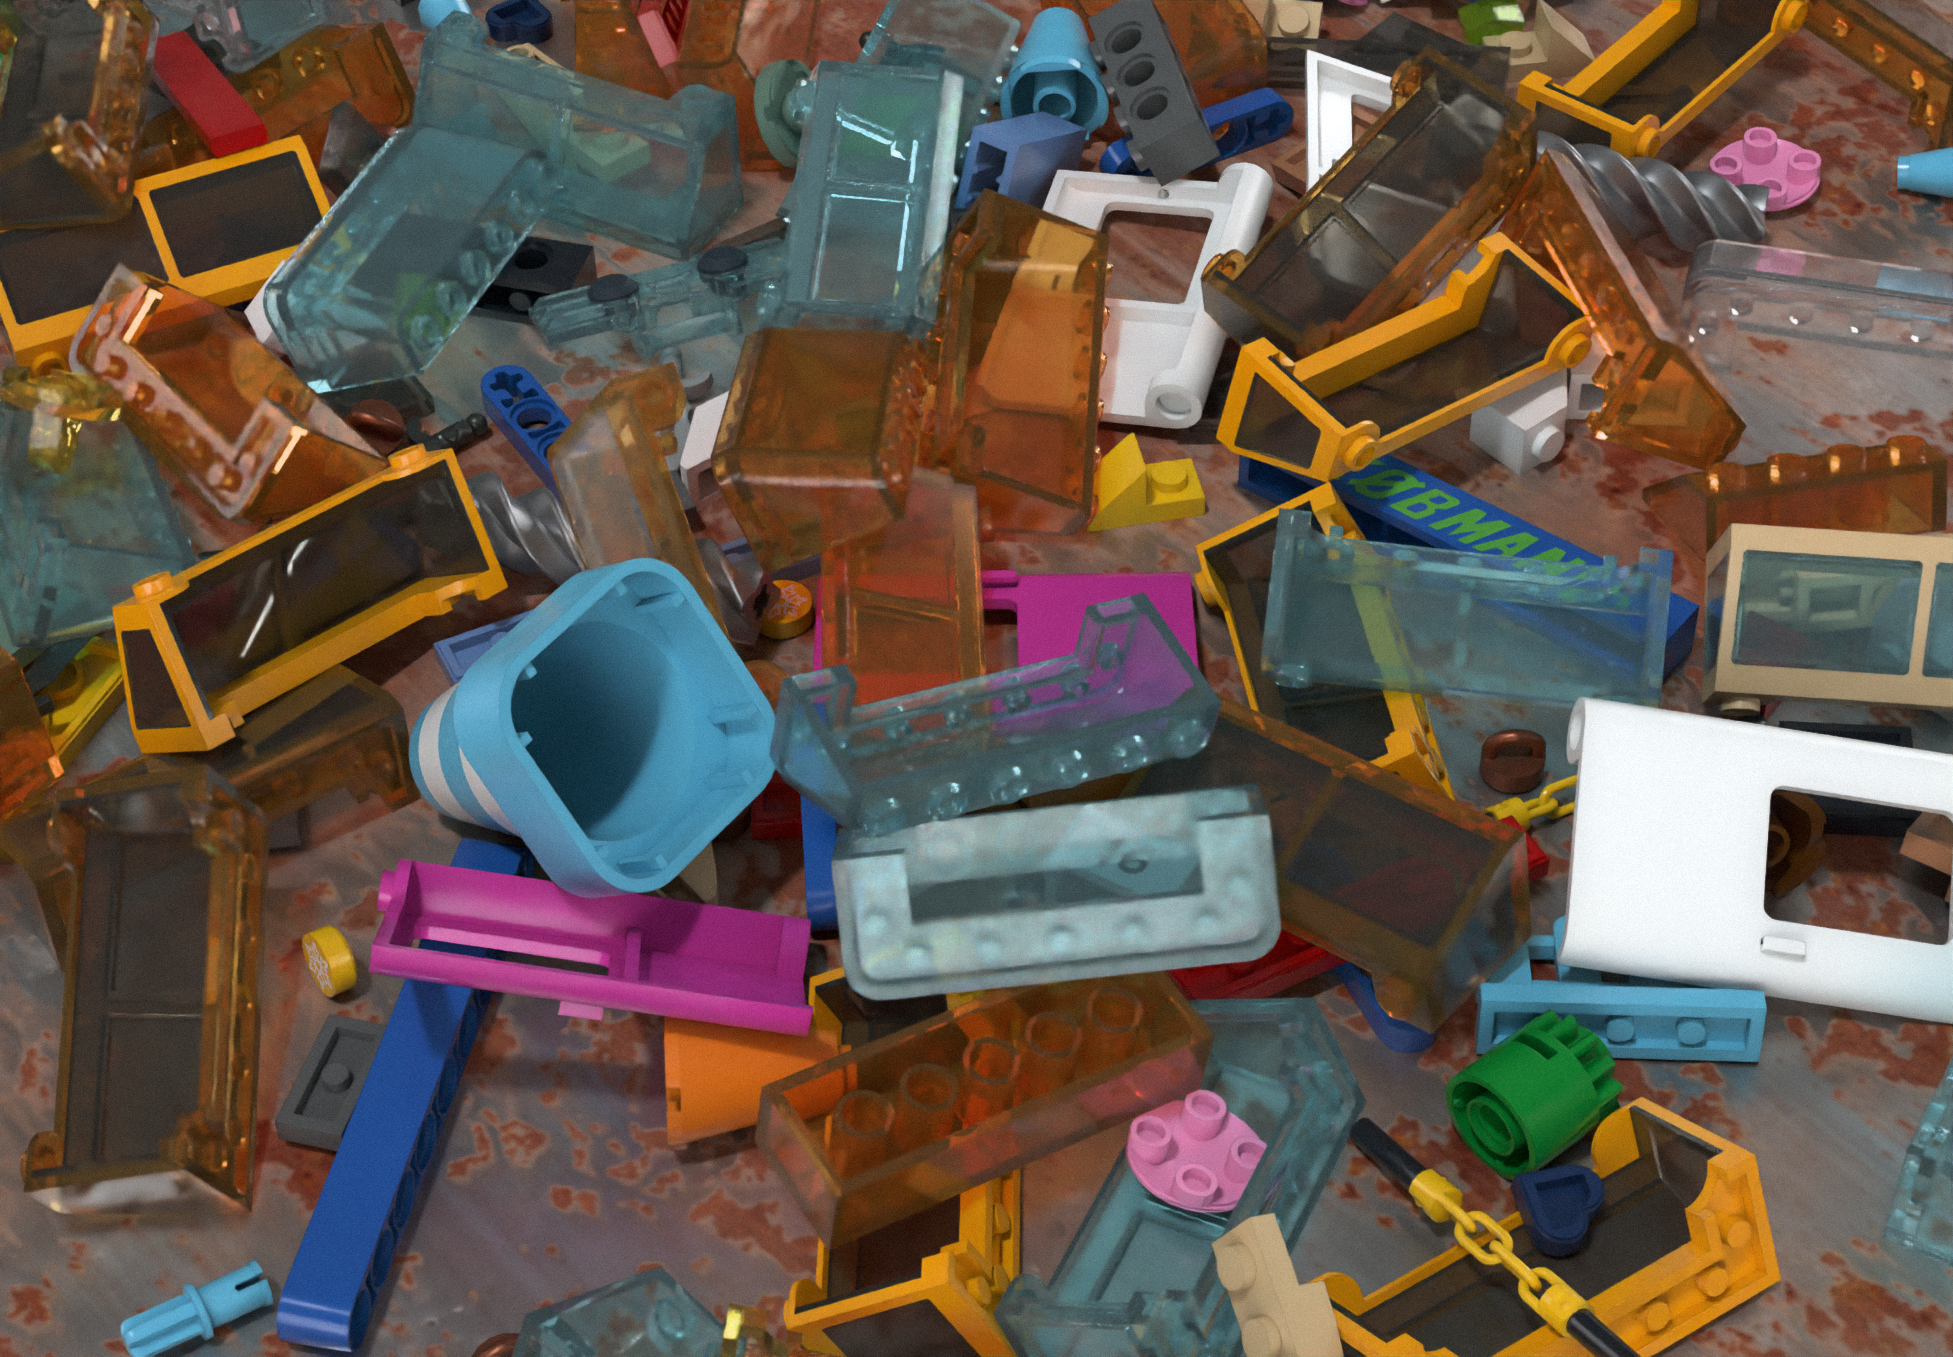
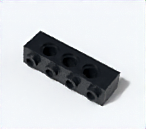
M388 214L380 215L357 253L364 296L372 300L571 332L578 331L593 302L588 298L587 291L597 280L594 246Z

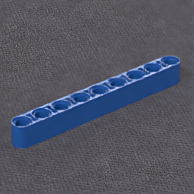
M464 838L460 842L450 866L533 878L534 855L527 846ZM421 939L418 949L505 961L508 951L429 939ZM405 979L279 1300L276 1321L277 1336L280 1341L346 1352H357L361 1347L493 991Z

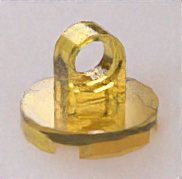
M30 366L6 367L2 371L0 380L1 399L17 407L34 412L27 453L30 468L63 476L70 468L75 456L81 420L112 421L118 420L122 414L125 392L123 390L112 391V383L88 375L58 369H51L50 376H40L39 379L29 378Z

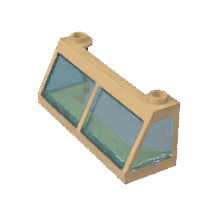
M1731 523L1706 554L1702 704L1720 705V713L1738 717L1759 715L1760 706L1771 704L1775 700L1953 712V538Z

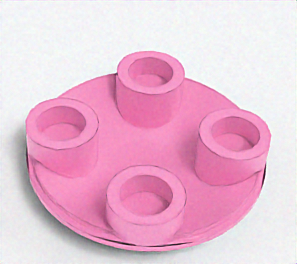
M1755 127L1744 133L1743 140L1731 143L1716 153L1710 160L1708 172L1727 179L1734 186L1757 184L1769 187L1765 211H1780L1805 202L1816 192L1820 183L1821 157L1815 151L1803 149L1792 142L1778 139L1776 133L1769 128Z
M1200 1089L1189 1092L1185 1100L1161 1103L1141 1113L1131 1123L1125 1146L1126 1157L1132 1172L1148 1191L1173 1206L1200 1213L1227 1212L1249 1203L1263 1188L1272 1160V1152L1269 1146L1260 1140L1257 1134L1244 1121L1227 1111L1226 1103L1222 1097L1209 1090Z

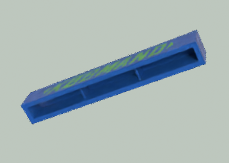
M1306 417L1244 446L1243 449L1308 469L1311 467L1321 430ZM1389 454L1373 460L1361 471H1350L1330 481L1376 555L1652 694L1692 651L1699 605ZM1239 455L1238 486L1278 506L1327 483ZM1310 501L1290 510V512L1321 527L1313 513Z

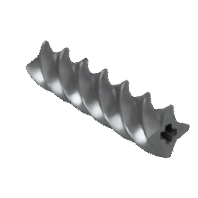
M1441 106L1434 127L1427 135L1425 158L1419 185H1428L1446 179L1457 192L1470 198H1485L1500 192L1511 205L1526 212L1540 211L1555 205L1566 219L1579 225H1593L1609 218L1621 233L1635 239L1648 238L1664 232L1675 246L1688 252H1700L1718 245L1730 260L1744 266L1755 244L1764 237L1766 230L1765 209L1770 190L1769 187L1757 184L1734 186L1727 179L1706 171L1679 172L1672 165L1654 158L1632 157L1625 159L1618 152L1606 146L1593 143L1571 146L1563 138L1546 131L1523 130L1516 132L1509 125L1494 118L1471 116L1462 119L1454 111L1444 106Z
M484 471L465 480L499 564L516 573L530 576H547L555 583L562 585L572 576L585 570L636 558L657 559L676 568L686 577L727 638L749 645L756 643L767 613L780 599L781 589L772 581V558L766 555L756 554L731 564L722 548L711 538H698L682 546L675 547L663 527L655 521H644L625 530H620L611 514L600 504H591L566 514L554 494L546 488H536L518 497H512L499 476L492 471ZM451 473L433 475L431 483L426 489L431 543H441L449 550L462 556L485 559Z

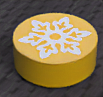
M790 580L773 581L781 589V596L779 601L767 613L760 633L776 639H786L800 635L810 627L814 618L812 595L804 585Z
M326 925L304 934L302 938L304 957L315 983L323 994L327 997H333L354 988L358 978L357 967L352 951L341 932L331 925Z

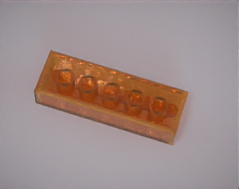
M1134 934L762 1086L755 1143L826 1248L830 1251L1199 1090L1215 1035Z

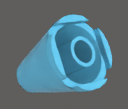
M1053 7L1040 12L1035 17L1001 91L1000 110L1003 120L1044 111L1088 129L1085 142L1089 140L1091 132L1099 125L1101 128L1106 122L1109 112V94L1101 80V70L1088 46L1090 40L1083 21L1078 14L1067 8Z

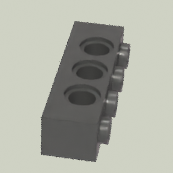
M1121 0L1088 18L1096 39L1088 43V46L1101 71L1105 72L1108 70V72L1100 77L1115 105L1121 104L1113 108V112L1127 138L1133 136V139L1126 142V146L1138 169L1143 172L1150 168L1161 187L1219 157L1221 154L1174 39L1154 1Z

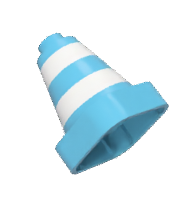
M636 558L585 570L572 576L476 660L466 671L461 681L430 702L417 718L410 737L409 762L417 788L426 801L437 811L456 820L521 837L547 875L559 887L579 897L600 898L650 892L665 886L673 880L767 786L777 765L780 738L777 720L769 701L691 583L676 568L663 561L652 558Z

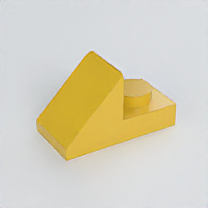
M1134 432L1127 435L1074 483V494L1086 532L1205 515V495L1192 459L1186 458L1145 464Z

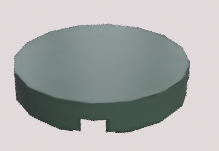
M782 59L763 66L756 78L753 98L755 118L761 137L770 153L783 166L793 169L806 167L821 161L829 147L831 121L829 117L823 118L820 104L826 103V96L815 74L804 63L795 59L787 61Z

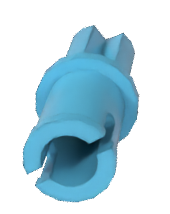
M253 1260L247 1263L246 1266L198 1288L188 1283L182 1287V1295L124 1320L120 1325L121 1336L130 1356L153 1357L199 1335L206 1341L214 1337V1328L260 1307H267L273 1304V1296L267 1279L260 1281L259 1276L263 1275V1271L257 1261Z

